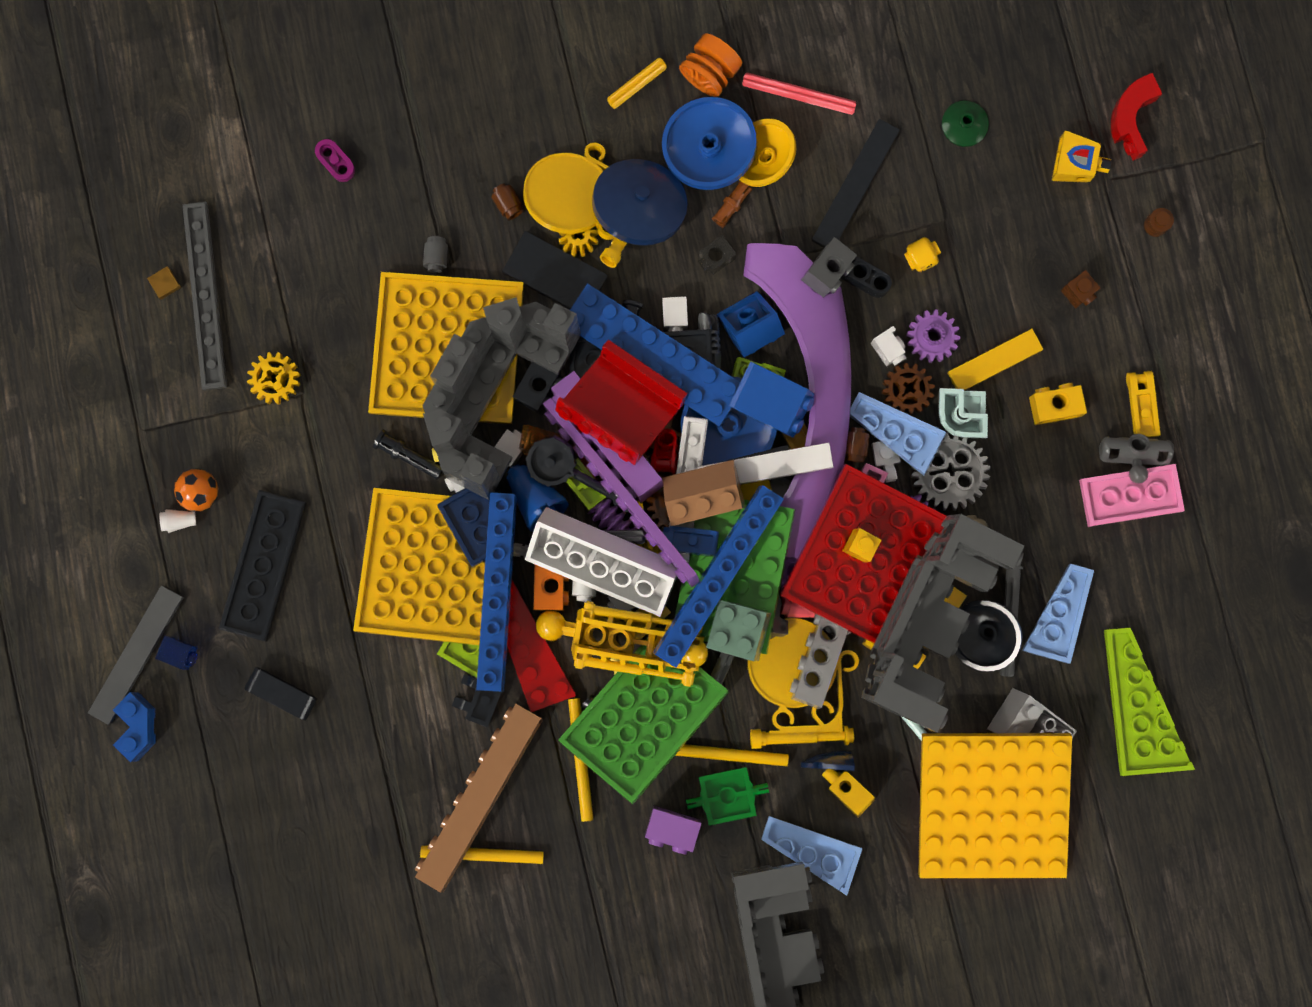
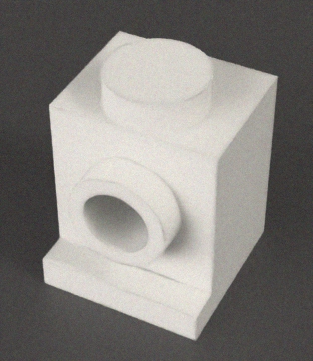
M894 326L874 338L871 342V345L886 367L892 363L896 366L906 359L904 355L905 345L899 336H894L893 333L896 330Z

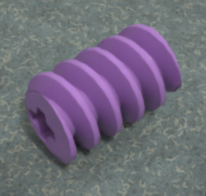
M609 498L602 500L587 513L595 512L592 520L594 522L601 520L598 525L600 529L608 527L606 530H638L637 527L629 528L632 521L630 519L623 521L626 512L617 513L619 506H611L610 504L613 500Z

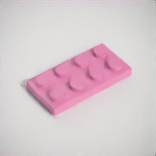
M1176 464L1147 468L1148 478L1140 484L1130 480L1129 471L1080 479L1088 527L1185 511Z

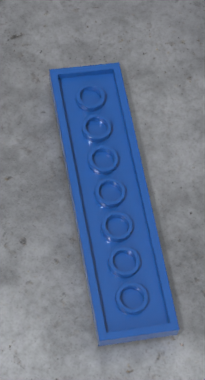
M587 283L570 311L577 314L581 332L580 336L601 350L606 341L610 340L688 393L684 404L721 427L733 409L729 405L740 382Z

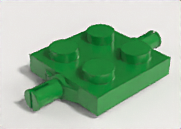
M747 767L699 776L701 786L700 797L686 799V803L696 802L695 804L687 805L688 810L702 807L706 812L708 825H714L757 816L754 805L755 795L769 793V789L767 788V783L753 786L749 780Z

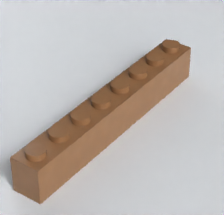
M517 704L513 708L509 707L503 717V720H505L504 725L501 729L497 728L490 741L493 744L489 750L485 749L478 760L481 764L476 772L472 771L466 780L468 787L464 794L460 792L453 803L455 809L451 815L447 814L442 821L440 827L443 830L439 837H433L428 846L430 850L426 859L422 857L415 868V871L418 872L415 878L439 892H444L543 721L540 717Z

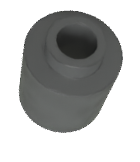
M430 236L424 244L423 267L427 268L428 272L441 273L442 270L447 268L448 245L445 238Z

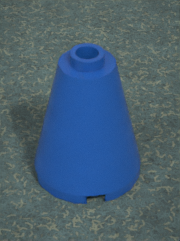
M518 464L509 469L506 480L512 494L517 496V505L527 528L534 532L536 523L546 507L563 514L569 504L566 498L552 486L547 487L531 478L526 465L520 466Z

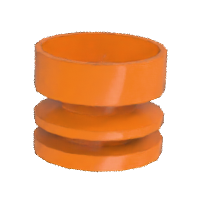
M705 33L695 44V53H689L686 56V60L680 64L679 69L682 75L701 92L711 97H719L722 93V88H726L728 85L726 77H734L742 66V60L727 43L712 34Z

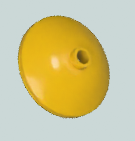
M762 119L753 122L757 138L756 154L748 171L739 179L748 186L762 187L776 182L785 175L794 161L796 155L795 136L787 125L775 119Z

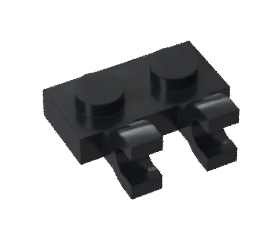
M464 674L461 683L476 689L477 678ZM476 690L472 702L455 697L452 706L466 711V720L488 728L501 692Z

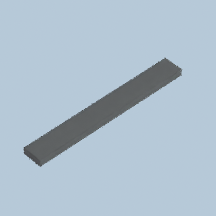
M205 201L182 204L201 386L204 391L228 388L208 203Z

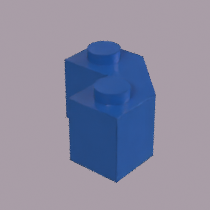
M129 692L113 711L130 728L113 746L127 760L135 762L139 761L156 743V733H154L155 708L139 692Z

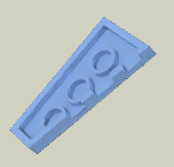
M860 392L850 408V417L925 476L946 435L945 431Z
M1073 564L1067 566L1022 651L1071 664L1094 570Z
M768 816L761 840L796 863L803 862L805 867L810 868V872L847 896L862 848Z

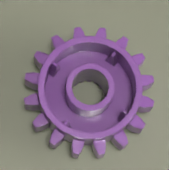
M926 310L923 313L924 318L917 315L915 317L917 323L911 322L909 325L913 331H908L906 335L911 338L907 344L908 346H913L912 354L918 353L920 360H923L924 357L928 358L929 363H932L934 358L941 362L943 355L949 358L952 355L950 350L955 351L958 347L953 342L960 340V336L955 335L959 327L952 326L955 319L947 320L946 312L939 316L938 310H934L932 315ZM928 332H935L938 335V341L930 340Z

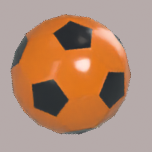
M190 469L183 472L177 478L174 494L180 506L187 510L198 512L210 508L215 503L219 488L212 474L202 469Z

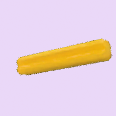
M657 58L607 98L609 105L613 109L619 107L665 71L667 68L666 63L661 58Z

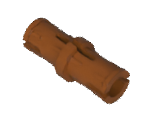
M739 181L729 197L724 198V204L715 216L712 217V220L724 228L732 215L740 210L741 203L752 189Z

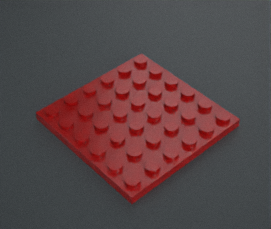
M845 464L780 596L874 644L912 562L917 555L923 557L927 550L924 547L934 532L940 534L944 527L941 525L946 515ZM861 528L881 539L871 562H862L843 552L853 529Z

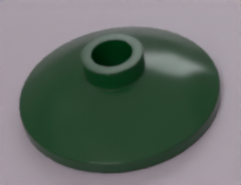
M959 101L947 108L942 118L944 135L950 142L961 147H969L979 143L985 137L989 127L988 116L984 109L971 101ZM963 118H969L971 123L965 124Z

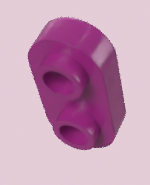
M330 139L318 142L315 147V155L321 164L337 181L347 182L351 180L355 174V167L346 154ZM331 150L332 154L330 156H324L326 151ZM341 168H347L346 173H339Z

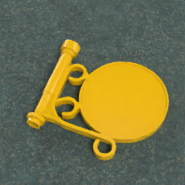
M590 143L585 148L584 156L573 153H557L539 160L531 167L524 182L523 197L530 215L543 227L563 234L581 233L596 226L600 237L612 240L611 246L605 248L600 255V260L608 267L615 268L621 260V252L627 243L603 230L592 206V195L596 181L601 173L609 167L602 163L606 154L604 147L599 143ZM596 150L600 152L601 156L596 160L588 152Z
M786 618L785 620H788V634L784 637L776 636L770 639L768 654L761 653L759 661L747 660L748 673L755 689L767 701L780 706L772 715V723L778 731L766 732L761 731V729H751V749H761L762 746L769 744L817 743L818 741H844V745L853 743V728L842 725V671L851 672L859 664L857 654L851 650H845L840 653L828 688L829 690L832 686L837 672L838 710L835 717L827 724H824L816 715L817 708L812 707L811 714L818 725L787 727L778 725L776 717L779 713L788 714L790 718L789 724L792 725L794 724V715L787 708L808 706L792 700L793 693L789 691L793 679H798L801 672L797 667L801 656H806L809 647H806L805 644L810 632L814 633L816 625L809 621L798 618ZM822 630V636L830 640L828 635ZM821 650L814 652L815 660L819 663H824L826 659L825 653ZM846 654L851 655L854 659L853 666L851 668H843L841 671L842 656ZM808 673L806 681L809 685L816 686L818 678L814 673ZM824 701L823 705L829 709V713H834L832 705Z

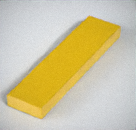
M1030 329L950 370L948 375L956 389H964L965 391L1041 352L1043 347L1033 329Z

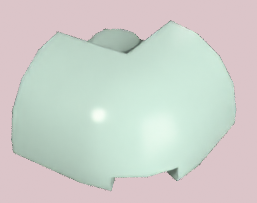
M940 388L939 417L945 430L954 436L963 438H987L988 414H986V392Z

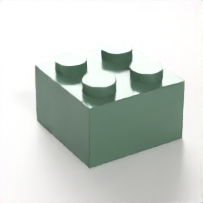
M719 600L706 648L750 661H759L772 613L727 600Z

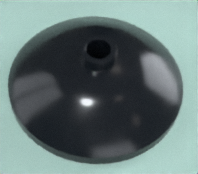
M987 599L971 601L962 606L960 609L970 615L967 619L969 620L968 628L963 634H960L957 641L959 646L955 654L966 665L980 671H995L1009 665L1018 655L1022 645V630L1016 616L1001 603ZM986 628H991L993 634H988Z

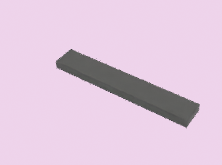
M162 585L160 586L88 714L107 725L112 724L117 715L113 709L131 691L184 597Z

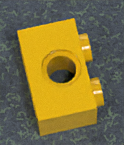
M1073 383L1059 385V389L1051 391L1049 387L1035 390L1036 393L1029 397L1035 425L1078 418L1087 413L1081 385L1073 386ZM1054 397L1062 401L1061 409L1053 405L1052 400Z

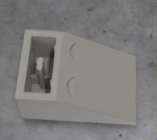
M1012 688L987 728L992 733H1070L1072 738L1077 730L1030 695Z

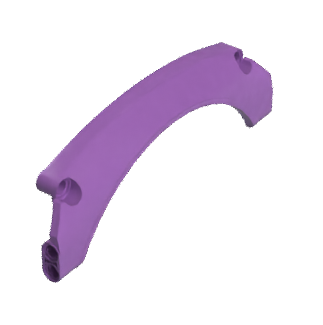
M750 243L747 244L743 276L759 285L775 301L787 318L797 337L804 357L809 390L815 394L813 397L814 404L809 411V425L805 447L829 443L834 468L794 475L783 497L784 500L780 506L796 509L781 582L782 588L785 586L844 466L851 404L850 342L841 286L834 294L829 292L823 298L801 281L813 262L797 246Z

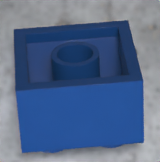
M758 291L717 314L734 346L743 357L755 353L758 349L776 341L785 334L776 311Z

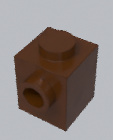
M1085 270L1069 282L1061 292L1076 309L1082 303L1087 306L1097 298L1095 293L1101 288Z

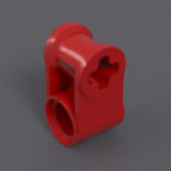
M664 429L655 440L654 451L651 456V466L657 473L671 472L672 475H676L680 446L674 430Z

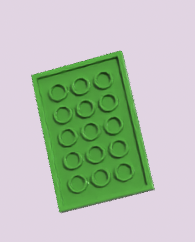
M744 500L745 505H747L749 500ZM781 506L773 515L720 599L772 613L762 654H768L796 509ZM745 508L695 520L694 528L718 531V551ZM690 554L688 564L696 572L699 579L713 557ZM687 581L684 584L681 583L675 616L695 587H691ZM718 603L703 625L702 633H700V636L704 637L705 642H708Z
M641 645L634 653L645 655L647 646ZM629 662L630 664L639 665L638 662ZM648 664L646 668L658 670V665ZM669 666L665 669V671L680 674L685 672L684 669ZM700 667L699 671H694V683L690 687L684 686L681 683L682 680L617 672L558 741L633 805L729 692Z

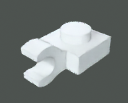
M872 443L875 466L877 468L883 467V470L888 473L885 479L886 483L896 481L897 473L894 465L900 463V457L884 443Z

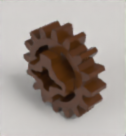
M905 363L902 370L898 365L895 366V374L889 371L887 376L890 380L883 381L882 384L887 386V388L882 390V394L888 395L884 401L885 403L891 402L893 404L891 407H897L902 412L907 410L908 415L911 416L914 409L918 413L922 412L921 405L924 407L929 406L930 403L926 399L934 397V394L929 391L934 389L935 385L928 383L932 376H924L925 368L918 371L917 364H914L911 369L908 363ZM909 374L913 375V378H904L901 375ZM920 381H921V383H922V385H923L924 392H921V391H920V387H919V382H920ZM914 382L911 392L902 397L905 387ZM893 384L897 389V397L893 393ZM910 400L915 403L911 405L903 404L904 401Z

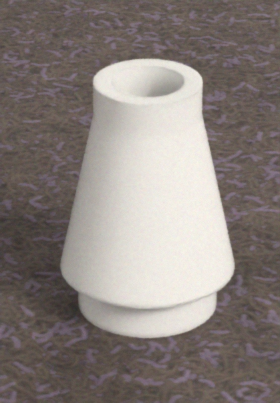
M166 509L165 512L159 513L161 531H168L170 533L189 526H196V515L193 511Z

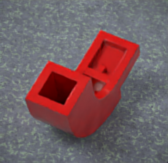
M1153 73L1133 82L1119 98L1111 115L1113 141L1117 143L1123 140L1124 150L1127 155L1131 156L1133 161L1141 158L1148 151L1136 125L1137 111L1146 105L1156 102L1162 95Z

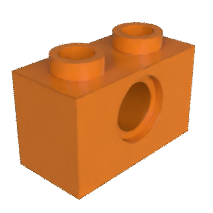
M535 564L534 610L564 611V606L569 605V591H564V582H569V578ZM549 580H556L558 582V589L554 593H549L545 589V584Z

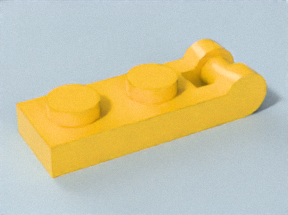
M1144 371L1143 374L1127 373L1126 383L1129 389L1134 434H1143L1148 438L1161 436L1153 372ZM1144 383L1145 389L1138 390V384Z

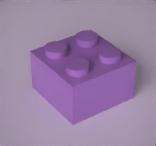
M653 806L645 838L649 839V844L663 847V844L672 846V851L686 855L687 851L693 852L701 821Z

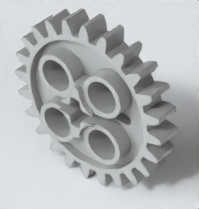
M946 433L935 454L936 457H940L943 460V465L935 466L931 462L925 476L918 471L911 475V478L918 479L913 486L922 488L918 495L926 494L927 498L925 501L927 502L933 499L934 508L939 503L943 504L944 511L948 505H951L953 511H956L958 504L963 509L967 506L966 501L974 504V496L979 498L982 496V492L979 489L986 490L988 486L983 481H987L990 478L988 474L984 473L990 469V466L983 465L988 457H980L983 448L975 450L976 441L967 444V438H963L960 441L958 436H954L953 439H950L948 433ZM958 454L964 455L967 458V463H958L955 460V456ZM948 467H950L952 471H956L953 476H950V473L946 472ZM966 468H971V469H972L971 472H968V471H960V470H964V469H966ZM929 472H936L939 474L931 476ZM961 477L967 478L970 486H960L958 479ZM934 481H944L946 488L943 490L937 489L934 486Z

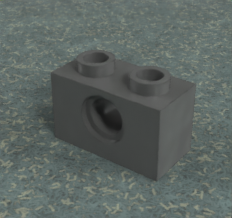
M834 237L825 246L801 281L823 298L829 292L834 294L842 284L839 280L841 276H847L855 266L852 261L857 254ZM827 265H828V266H831V267L833 268L834 272H831V271L828 269Z

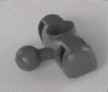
M1134 434L1130 438H1110L1107 436L1101 440L1099 455L1103 462L1132 464L1129 478L1132 482L1140 484L1148 478V470L1142 464L1169 465L1174 455V444L1170 440L1148 439L1143 434ZM1110 449H1120L1117 458H1109ZM1159 451L1168 452L1165 461L1157 460Z

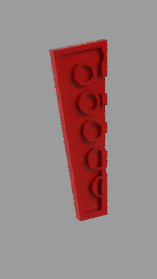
M512 580L507 647L530 712H534L575 697L576 693L547 641L538 634L536 622Z

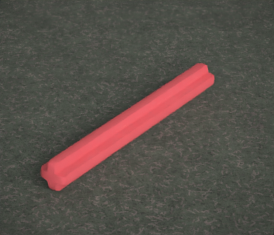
M745 73L742 82L743 86L851 115L855 112L856 101L751 73Z

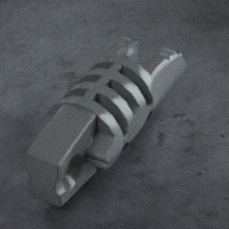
M701 312L698 315V330H712L713 365L721 369L718 316Z

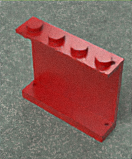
M607 340L602 347L601 355L564 399L558 398L555 411L564 420H569L577 425L581 432L590 434L597 439L603 447L610 448L616 452L622 460L636 465L684 405L688 393L610 340Z

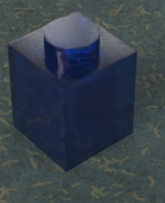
M164 636L155 659L177 668L188 670L189 666L192 667L196 662L198 656L196 650L198 647L171 636Z

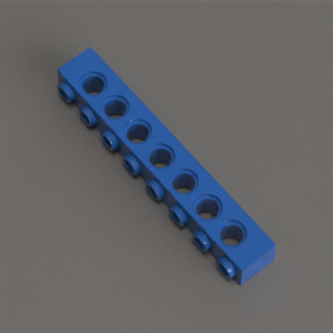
M764 485L757 488L700 577V582L695 585L654 649L653 653L677 668L784 498Z
M490 493L476 690L504 692L517 496L515 494Z

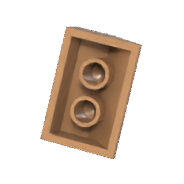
M734 460L663 478L664 499L671 526L746 507Z

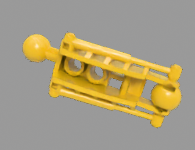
M592 601L585 602L584 608L578 610L576 623L565 621L564 617L554 610L543 612L536 622V630L545 640L555 641L561 638L562 635L573 637L571 651L575 660L574 666L578 669H583L587 666L636 675L648 674L682 680L681 683L684 686L690 687L694 683V671H699V666H702L708 657V649L704 643V637L700 636V633L703 631L702 627L677 666L679 669H684L685 672L680 674L665 671L667 666H673L656 656L653 651L673 620L652 617L651 614L596 606ZM637 622H639V623H645L646 626H645V625H639ZM655 623L666 625V628H656ZM595 628H599L603 633L600 641L593 637ZM619 632L626 636L625 645L617 643L616 636ZM636 633L649 634L648 640L637 639ZM634 645L647 646L645 655L633 653ZM593 655L601 656V659H599V658H593L592 656H593ZM611 658L620 659V662H618V661H612V660H610V659H611ZM629 662H638L639 665L630 664ZM648 664L658 665V670L646 667Z

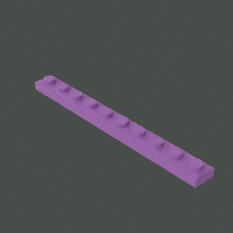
M550 398L544 402L543 405L547 411L544 415L552 425L556 423L560 427L558 432L566 442L570 440L574 444L572 448L580 459L584 457L589 462L586 465L594 476L599 475L603 479L600 483L609 494L613 492L617 496L615 501L623 511L628 510L631 513L630 520L637 529L642 527L647 534L644 536L652 547L657 545L662 552L659 554L667 565L671 563L677 569L674 573L683 584L687 581L691 587L700 582L696 572L569 420H564L559 416L558 412L555 411L556 404Z

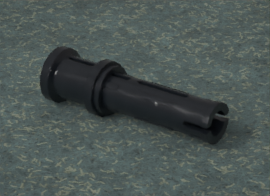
M384 429L379 433L373 444L374 449L379 448L390 454L392 459L397 460L399 458L434 477L436 480L439 479L443 472L440 464L407 447L404 440L395 439L388 435Z

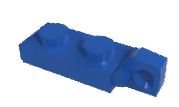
M678 526L664 527L662 533L679 553L714 557L717 552L718 531Z

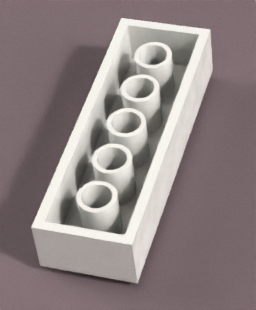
M548 507L545 508L536 523L525 560L659 617L668 602L677 578L674 573L677 569L672 563L667 565L660 554Z

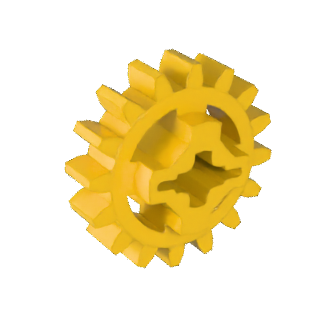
M268 352L266 359L260 355L258 356L260 361L258 364L255 362L251 363L255 369L254 371L247 372L252 376V379L247 380V383L254 385L250 391L253 394L258 393L257 399L261 401L265 398L267 404H271L274 399L275 403L279 405L281 398L289 401V393L296 395L293 387L300 386V383L295 378L301 375L299 372L294 371L298 367L295 363L289 364L291 359L288 356L282 360L281 353L277 352L274 357L272 353ZM277 363L283 366L276 368L272 367L271 364ZM263 370L262 377L259 379V375ZM273 374L276 375L277 381L275 383L272 382L271 376ZM289 378L288 384L285 387L286 379ZM274 389L277 391V393L271 394L264 391Z

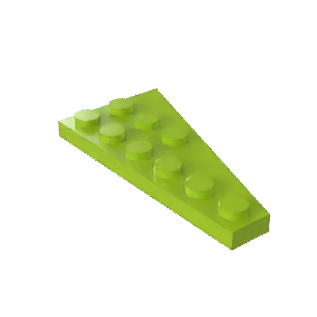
M1131 628L1104 630L1120 776L1195 770L1186 754L1185 746L1180 741L1175 730V724L1165 702L1155 686L1153 676L1144 662L1143 654Z

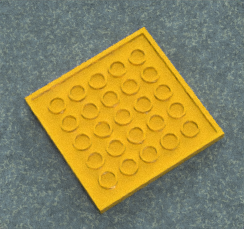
M381 272L368 413L424 418L423 404L434 386L430 375L453 335L456 334L462 337L469 322L486 317L483 307L515 297L519 307L522 306L524 283ZM517 354L479 422L512 424Z
M373 488L353 631L479 646L485 561L474 568L471 567L440 512L437 504L451 496Z
M922 733L919 877L1067 878L1072 735L1070 733Z

